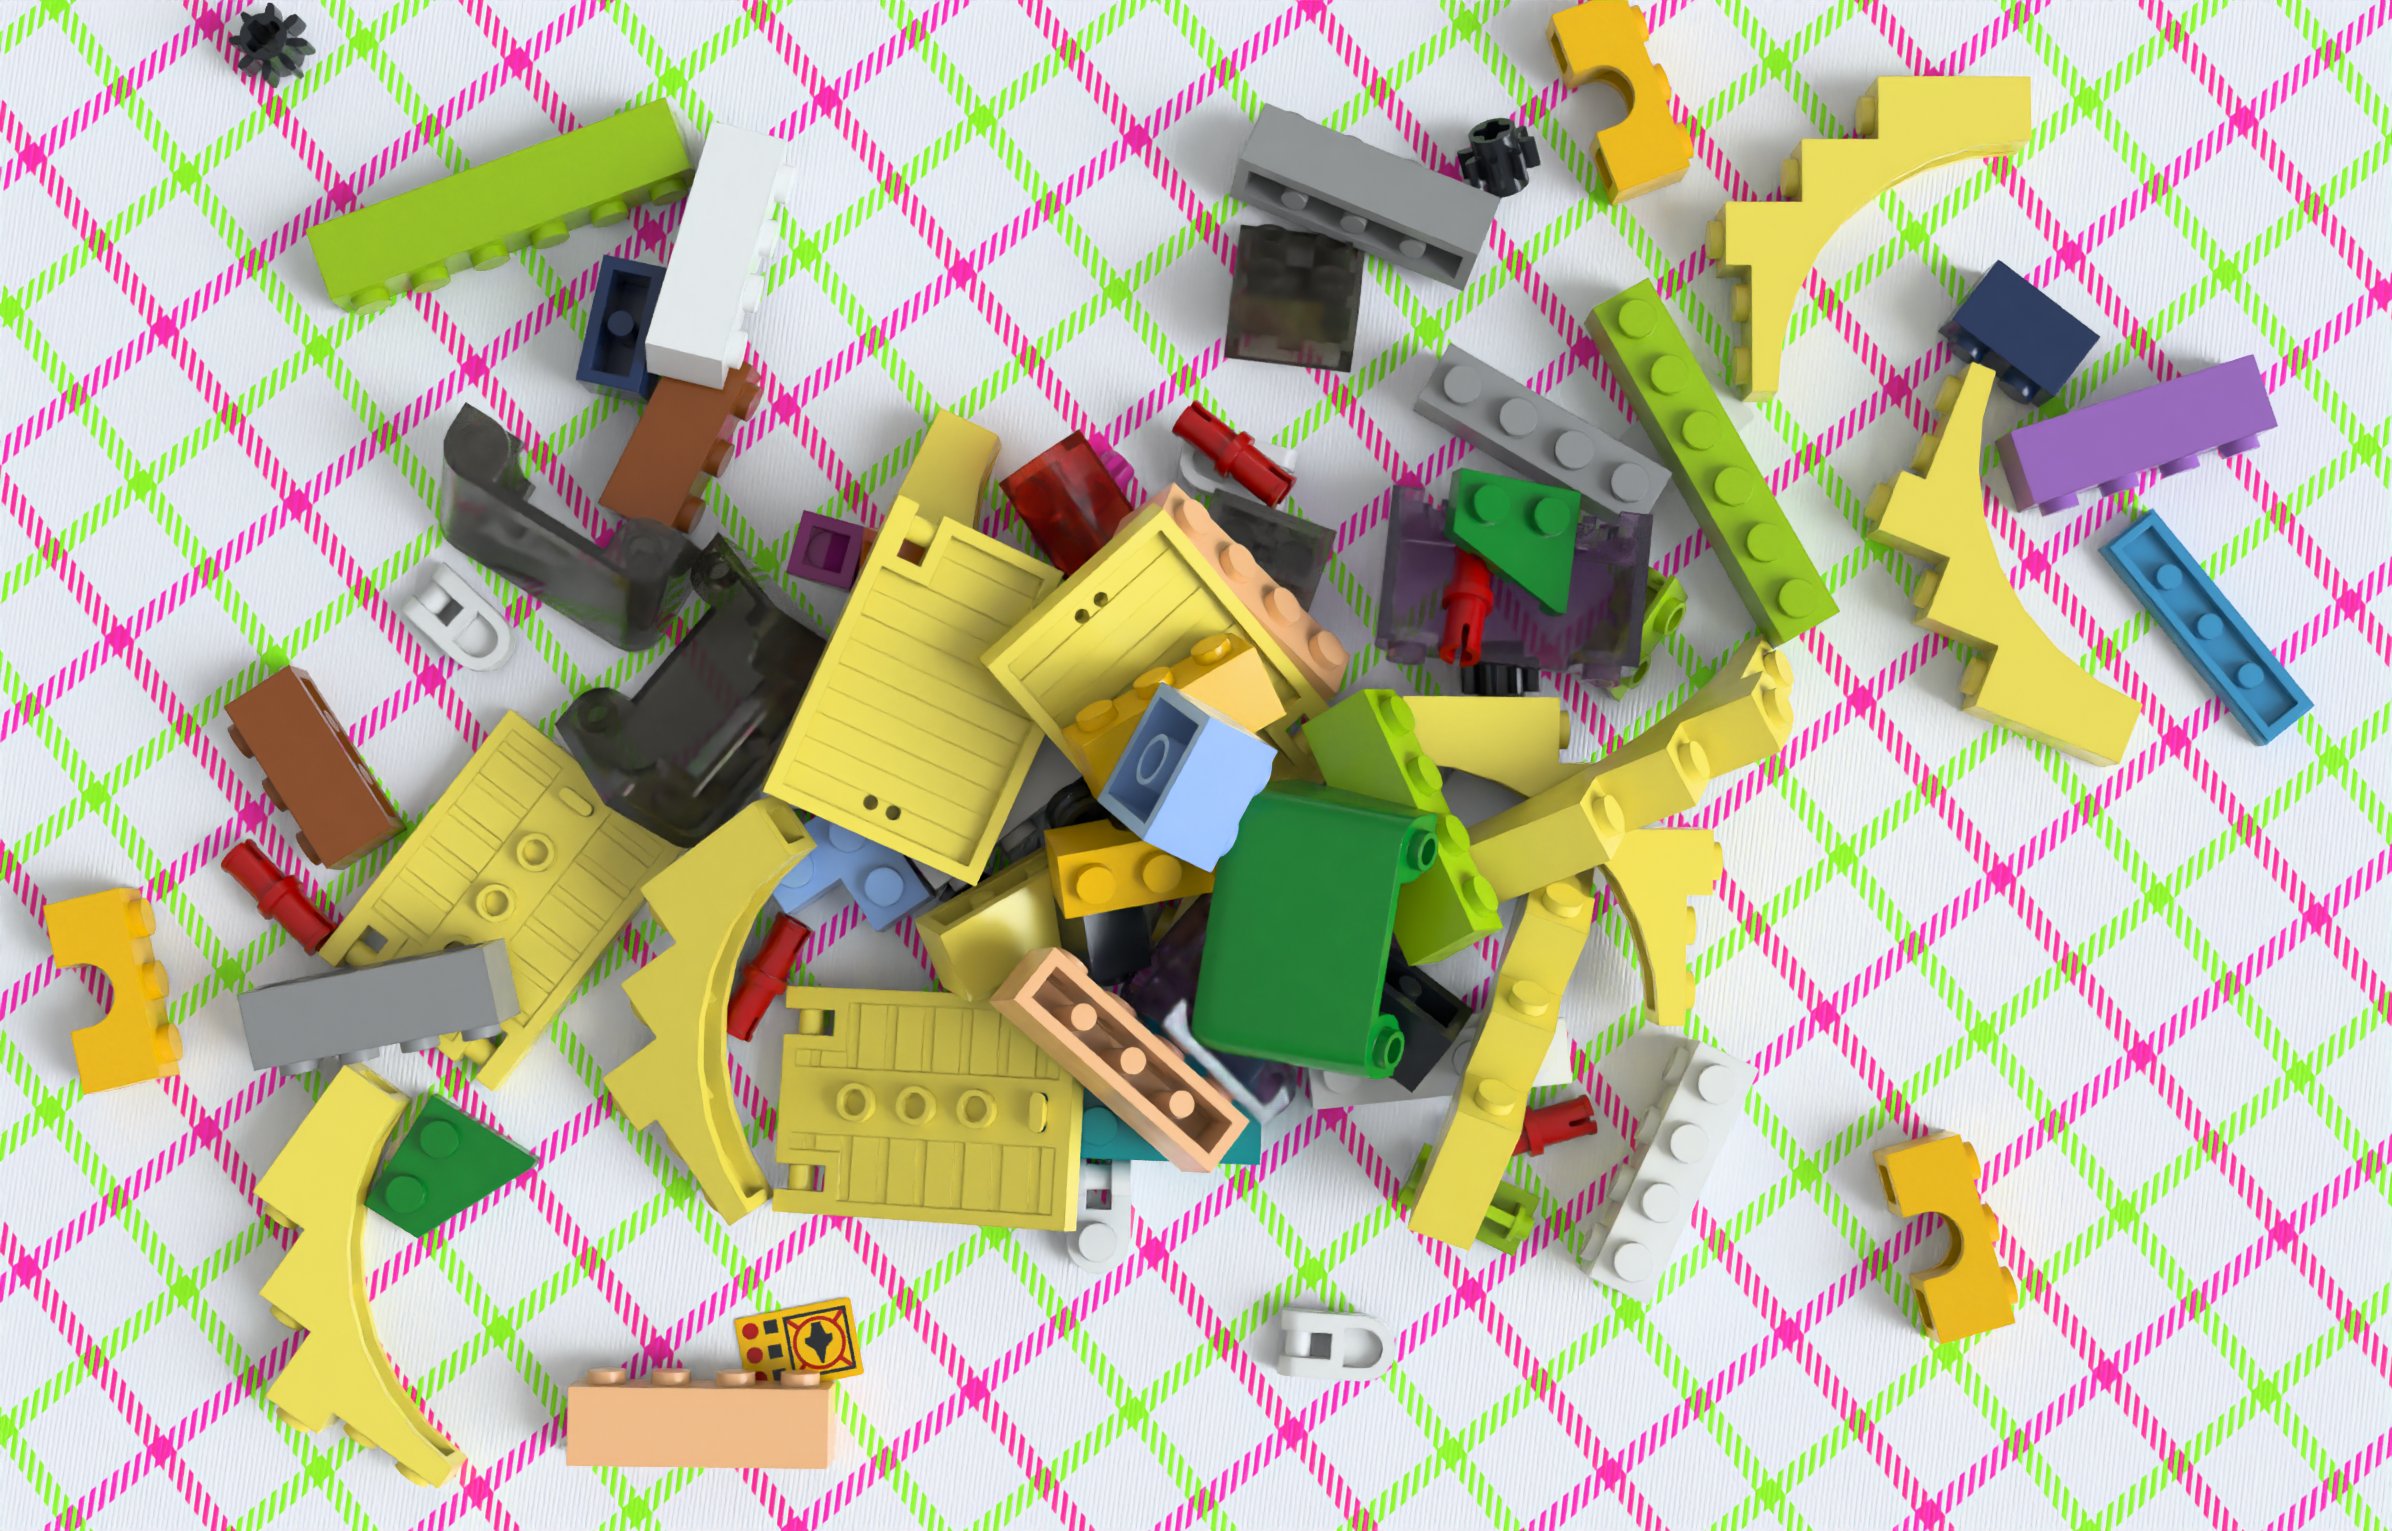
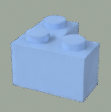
M819 816L804 824L817 847L783 877L773 892L784 912L796 915L844 883L876 932H885L936 898L910 857Z

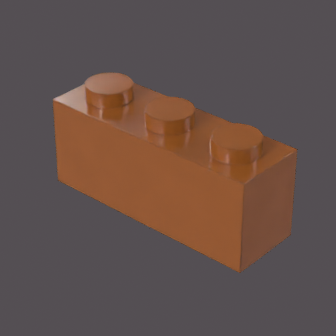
M743 361L739 370L729 367L723 390L661 376L598 504L609 512L676 545L683 533L691 535L697 528L706 508V501L701 499L705 488L712 476L719 479L723 475L731 461L735 445L729 441L740 419L748 422L754 415L762 398L763 388L758 386L761 376L753 365Z
M288 665L224 706V709L234 723L227 728L231 739L245 757L251 759L255 756L267 775V778L262 780V786L266 794L281 812L290 811L301 828V831L296 834L297 842L313 864L318 866L323 863L326 869L345 870L407 830L404 822L306 670Z

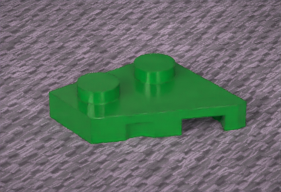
M1466 468L1453 471L1444 536L1467 554L1479 556L1485 562L1487 569L1507 585L1514 582L1541 603L1538 609L1547 616L1558 617L1566 614L1581 492Z
M433 1094L363 1205L414 1237L420 1238L446 1223L450 1218L488 1197L492 1192L521 1174L536 1167L541 1157L443 1096Z

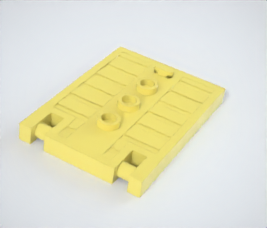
M897 494L889 506L760 790L976 886L1045 736L1044 731L985 667L979 658L1062 584L1060 581L1064 572L947 516H940L937 524L916 515L919 503ZM904 539L925 548L918 565L897 556ZM1101 592L1100 601L1103 598V592Z
M1155 502L1149 505L979 658L1081 773L1061 730L1075 723L1076 715L1082 709L1100 700L1108 699L1113 701L1134 689V681L1147 671L1163 666L1170 668L1191 656L1190 651L1192 647L1201 640L1215 634L1227 635L1232 633L1255 646L1286 712V715L1254 733L1278 751L1272 761V771L1268 781L1298 778L1306 780L1317 770L1308 758L1313 752L1303 730L1300 729L1292 738L1285 730L1300 716L1303 715L1309 721L1330 709L1329 706L1166 511ZM1101 592H1103V598L1100 601Z
M509 709L317 954L334 968H342L347 962L351 966L356 967L504 938L521 1011L520 1014L500 1023L501 1029L509 1035L497 1047L487 1038L463 1042L460 1031L439 1035L441 1044L436 1046L437 1049L454 1062L462 1061L465 1056L469 1057L482 1068L475 1078L492 1092L498 1091L645 905L647 900L639 888L683 856L690 846L521 714ZM373 929L388 940L379 953L363 942Z
M787 986L786 1008L800 1009L798 1034H784L775 1163H788L790 1165L788 1188L773 1189L772 1211L1064 1232L1076 1231L1084 1085L988 1001L991 997L983 1000H973L969 1003L954 993ZM825 1011H835L834 1036H824ZM1043 1094L1047 1096L1048 1101H1045V1096ZM815 1165L825 1166L823 1191L814 1190Z

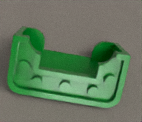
M1299 778L1268 781L1264 789L1252 797L1238 823V835L1233 846L1224 856L1219 857L1217 862L1192 1017V1033L1196 1043L1199 1046L1223 1053L1378 1080L1393 1076L1394 1068L1398 1065L1404 1051V1035L1399 1030L1398 1021L1395 1016L1379 1012L1395 915L1401 884L1416 880L1422 872L1428 871L1435 862L1439 844L1435 833L1438 813Z

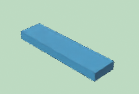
M2153 508L2144 512L2098 549L2099 553L2259 747L2270 743L2315 706Z

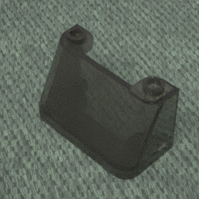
M465 402L449 427L443 441L439 516L440 529L444 538L454 548L614 647L629 653H644L654 648L665 636L713 558L686 537L651 518H635L624 523L615 532L606 548L603 549L528 503L527 501L536 489V486L525 477L520 466V454L527 444L506 431L496 420Z
M719 532L698 555L691 567L690 573L693 589L711 607L636 695L631 699L609 687L591 689L580 695L554 724L604 805L671 844L682 848L695 847L733 818L764 782L830 637L740 546Z

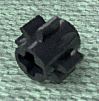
M267 3L265 13L251 16L243 11L240 14L244 22L240 35L229 38V43L233 47L247 54L240 60L238 67L248 77L256 75L262 69L264 81L272 88L278 87L280 77H287L293 74L295 77L302 79L304 74L300 67L303 64L305 55H312L316 52V49L307 40L298 38L304 32L307 26L306 23L296 13L283 21L281 11L273 3ZM275 38L279 47L276 51L270 53L265 45L268 41Z
M1494 118L1476 125L1468 135L1471 148L1457 151L1464 179H1469L1471 186L1478 189L1483 188V191L1500 198L1522 191L1529 183L1527 168L1541 165L1534 136H1528L1526 126L1523 125L1516 128L1515 123L1508 118Z
M1523 644L1481 645L1480 661L1473 666L1461 667L1462 693L1464 695L1525 697V692H1539V663L1536 659L1523 660Z

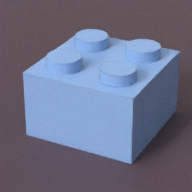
M1161 681L1097 801L1143 841L1211 873L1219 857L1224 856L1233 846L1238 835V823L1252 797L1259 794L1266 786L1272 771V761L1278 751L1227 714Z

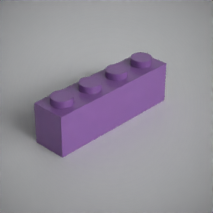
M2254 354L2010 431L1996 440L1995 444L2018 512L2039 507L2042 517H2046L2080 505L2076 495L2099 487L2102 498L2140 486L2137 475L2159 468L2162 478L2165 479L2200 467L2197 456L2219 449L2222 459H2227L2261 447L2257 436L2278 427Z

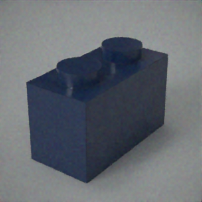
M603 255L576 374V380L590 393L648 404L656 388L658 374L647 372L645 341L667 271L666 267Z
M1999 259L1982 273L1938 330L1940 334L1949 340L1947 347L1957 358L1967 364L1974 362L1995 370V376L1999 378L1997 385L2008 397L2023 405H2028L2031 402L2037 408L2056 396L2100 338L2098 334Z

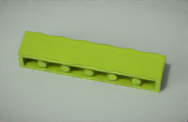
M663 97L305 229L330 300L347 313L354 311L356 315H366L385 309L392 303L390 297L414 289L416 293H426L440 289L451 282L450 275L471 267L475 271H487L502 266L511 259L509 253L533 245L534 249H547L557 246L570 238L569 231L591 223L596 228L619 223L629 216V209L652 201L654 206L676 202L688 195L687 188L693 184L696 168L676 114L666 98Z
M1649 277L1592 308L1584 322L1586 329L1664 465L1673 472L1671 475L1673 481L1760 633H1765L1772 649L1839 613L1838 606Z

